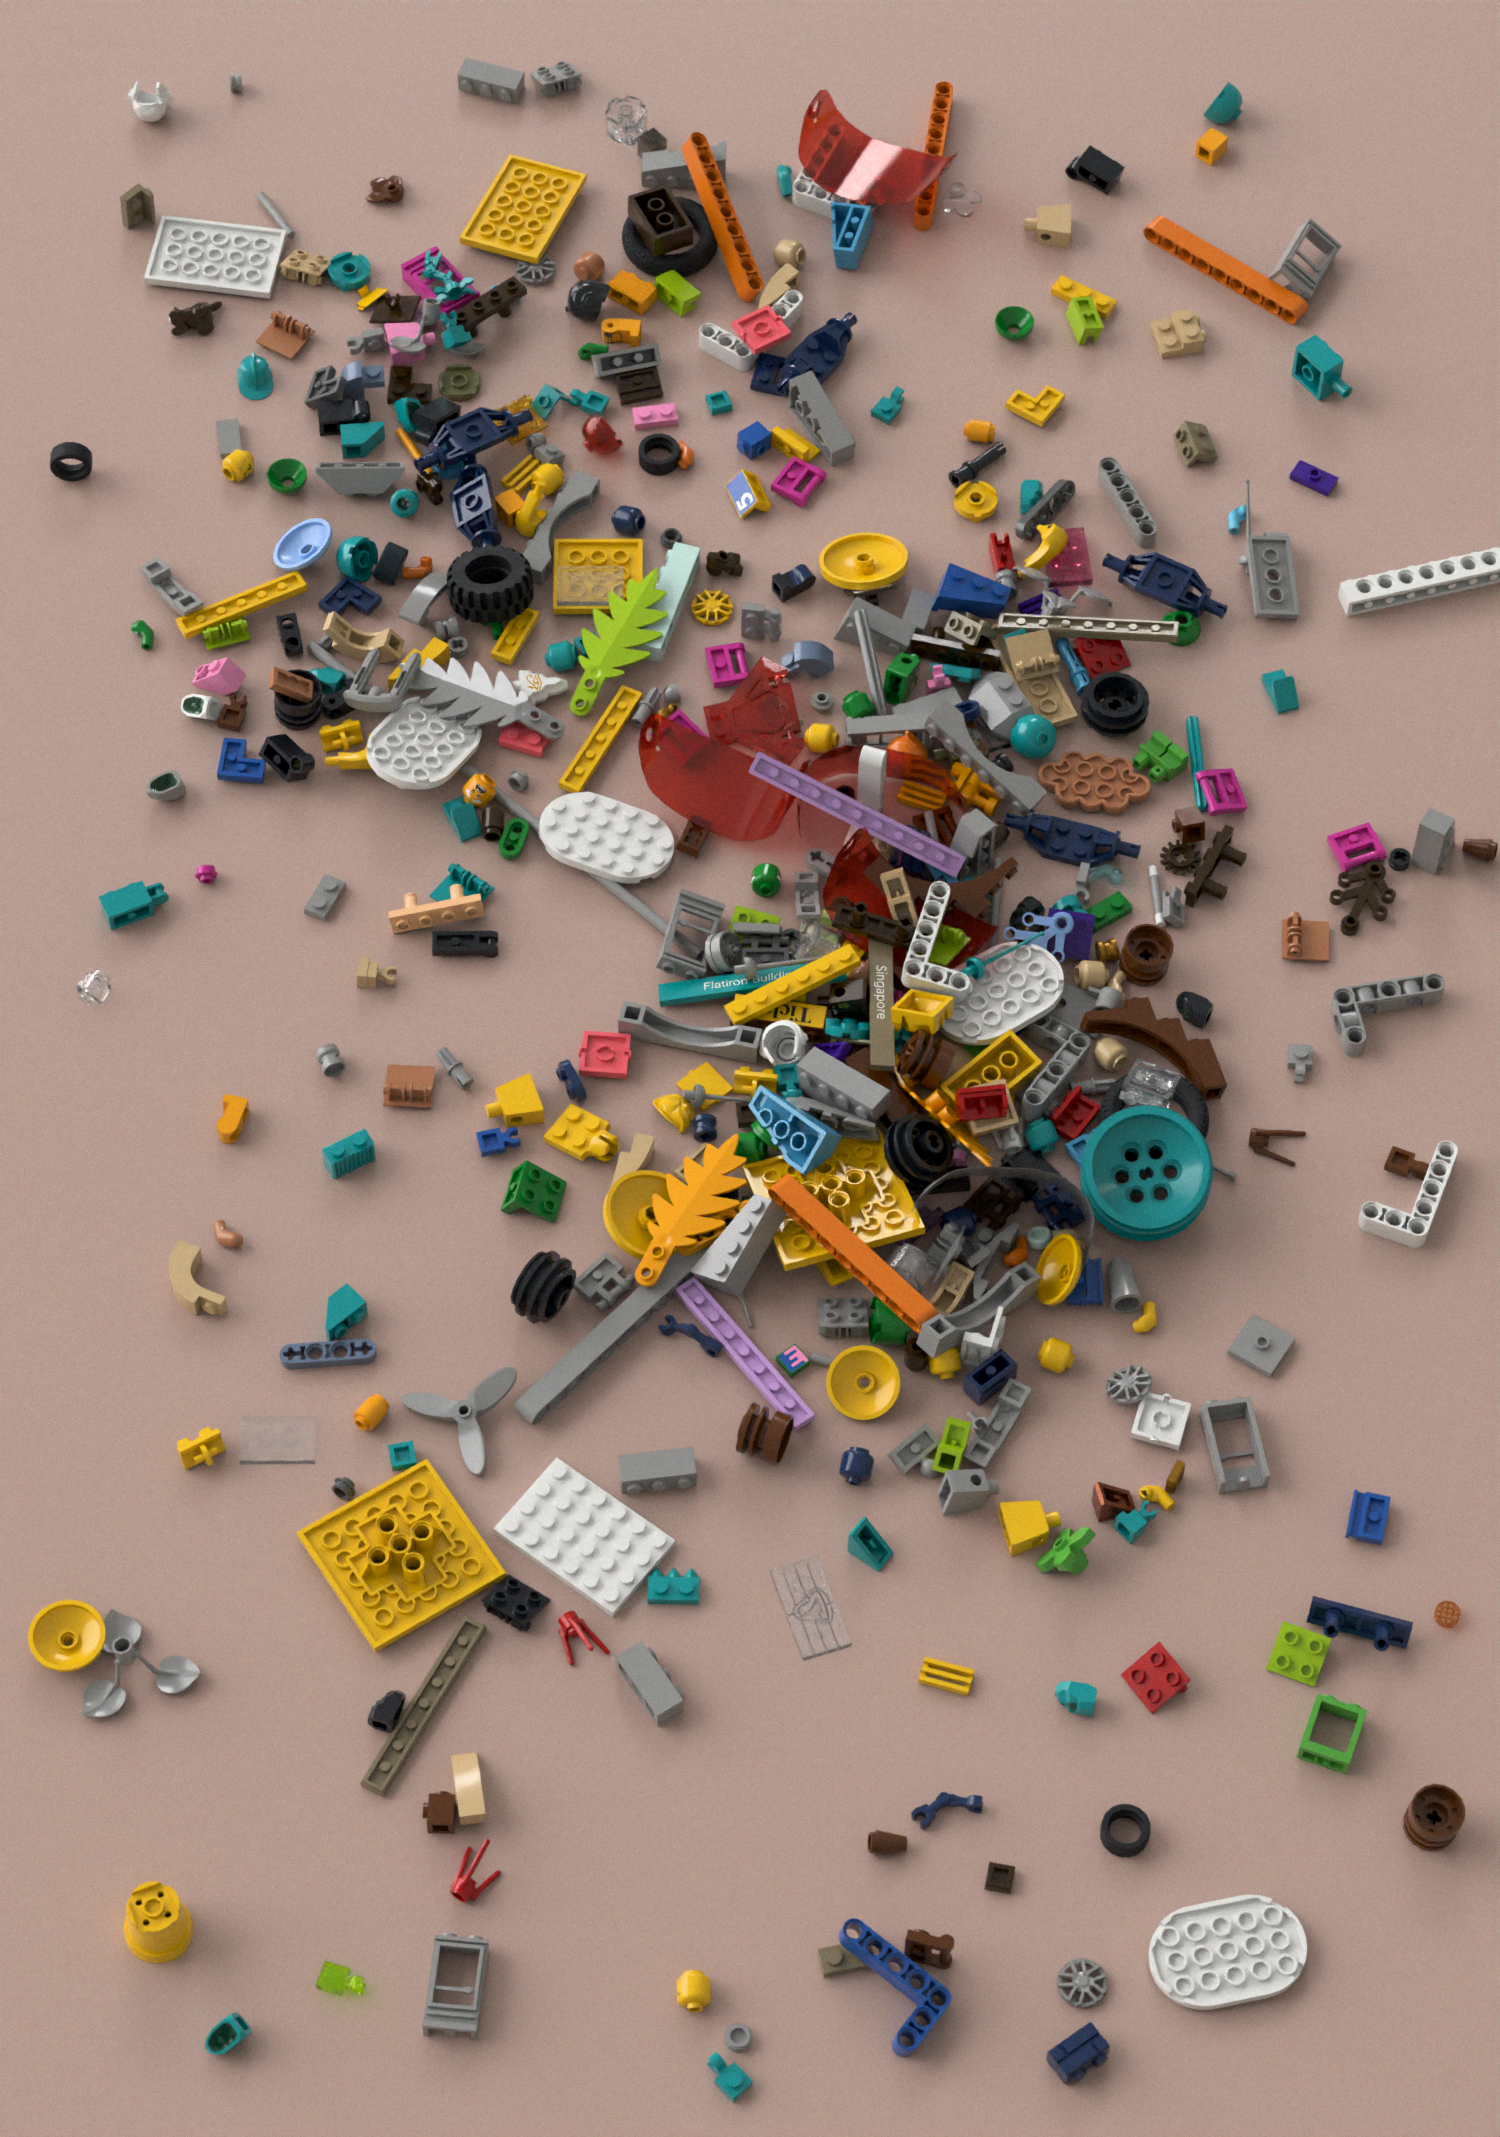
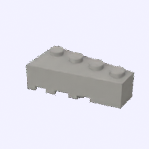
M726 141L719 142V145L710 146L725 184ZM681 148L675 152H671L668 149L643 153L642 186L658 187L667 184L668 187L696 188Z
M811 370L790 379L788 409L816 447L821 450L820 452L831 467L853 458L856 447L855 439L847 431L813 371Z
M815 1046L797 1064L799 1088L805 1096L873 1123L891 1106L890 1090Z

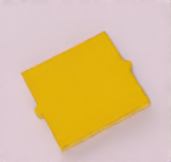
M707 1061L695 1070H690L688 1075L676 1083L682 1091L693 1090L695 1083L702 1085L706 1094L727 1096L733 1091V1087ZM705 1099V1102L699 1108L704 1112L715 1103H720L721 1100Z

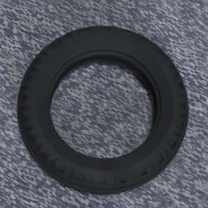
M680 196L675 197L700 236L698 243L693 248L679 254H662L654 257L650 249L643 243L641 235L630 217H627L622 231L623 248L629 260L638 269L655 277L670 270H675L682 277L695 274L710 263L717 251L718 243L704 207L696 203V201Z
M1141 1069L1128 1073L1118 1079L1108 1089L1101 1102L1099 1125L1109 1116L1122 1110L1130 1100L1137 1096L1145 1094L1166 1096L1181 1106L1187 1119L1196 1126L1205 1139L1208 1133L1209 1111L1202 1094L1189 1080L1168 1070ZM1151 1150L1149 1152V1156L1152 1159L1162 1157L1161 1152L1158 1150ZM1133 1152L1126 1153L1125 1159L1129 1162H1134L1138 1159V1156Z

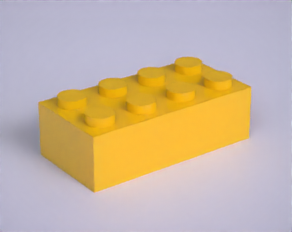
M1009 1029L941 1084L939 1090L948 1098L950 1102L948 1107L958 1117L955 1101L958 1089L969 1088L1005 1078L1010 1096L1012 1097L1037 1077L1041 1072L1042 1061ZM962 1121V1123L970 1130L968 1122Z

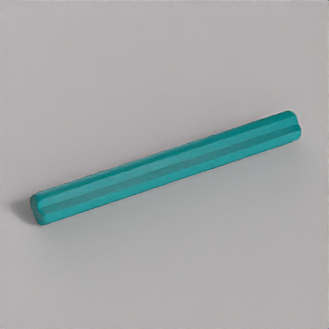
M1188 716L1186 727L1195 803L1200 812H1206L1209 806L1202 787L1195 778L1197 772L1205 770L1199 718L1197 716Z

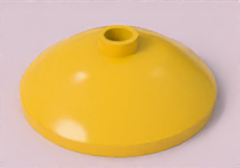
M1069 1234L1056 1236L1046 1246L1039 1259L1036 1272L1042 1277L1036 1296L1043 1304L1054 1306L1065 1300L1074 1290L1080 1279L1083 1256L1080 1244L1074 1236Z
M858 1345L844 1350L833 1360L827 1372L826 1388L831 1402L842 1414L857 1420H869L885 1414L894 1405L900 1393L901 1378L896 1363L886 1352L873 1346ZM863 1378L869 1379L870 1384L868 1387L861 1385Z
M61 1600L46 1606L34 1617L28 1631L29 1648L34 1658L42 1666L57 1672H72L88 1666L99 1656L106 1640V1629L101 1615L89 1604L78 1600ZM68 1641L73 1642V1644L70 1646L65 1645V1643Z

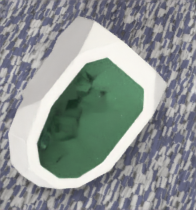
M198 694L185 696L181 703L182 712L187 716L212 721L218 719L222 708L219 698Z

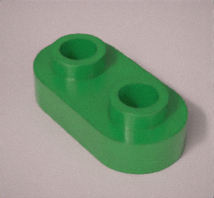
M513 818L507 822L499 842V854L502 858L515 860L521 855L529 835V826L524 819Z

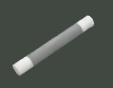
M1151 865L1148 867L1156 925L1164 927L1166 924L1162 915L1163 903L1158 869L1156 865Z

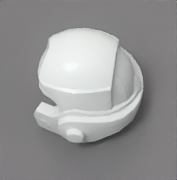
M137 81L134 88L128 93V99L133 104L134 113L145 122L160 120L165 115L166 108L173 101V95L160 82H157L156 94L139 90L140 81Z
M788 1020L774 1022L766 1027L761 1035L759 1054L764 1059H769L773 1066L797 1063L805 1056L808 1036L794 1022Z

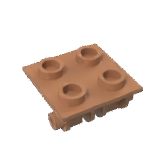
M273 311L270 316L273 322L256 340V343L292 360L315 333V330L311 329L308 324L299 322L296 318L286 317L281 311Z
M1292 912L1288 919H1282V959L1329 962V922L1302 920L1298 912Z
M388 1064L386 1084L383 1087V1106L431 1108L435 1067Z

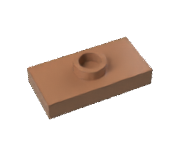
M275 666L270 670V690L307 704L312 701L314 681Z

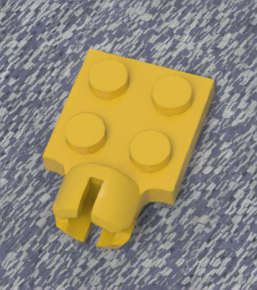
M573 1104L569 1105L543 1136L545 1143L582 1162L588 1156H593L603 1162H609L613 1158L607 1155V1153L616 1156L620 1146L618 1137L608 1132L611 1128L608 1121Z

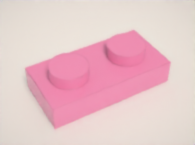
M675 403L632 408L635 430L678 425Z

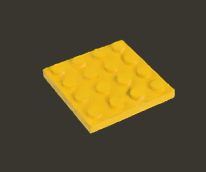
M554 539L553 614H593L594 608H597L604 614H611L608 593L613 592L627 602L628 580L633 579L639 584L643 580V539Z

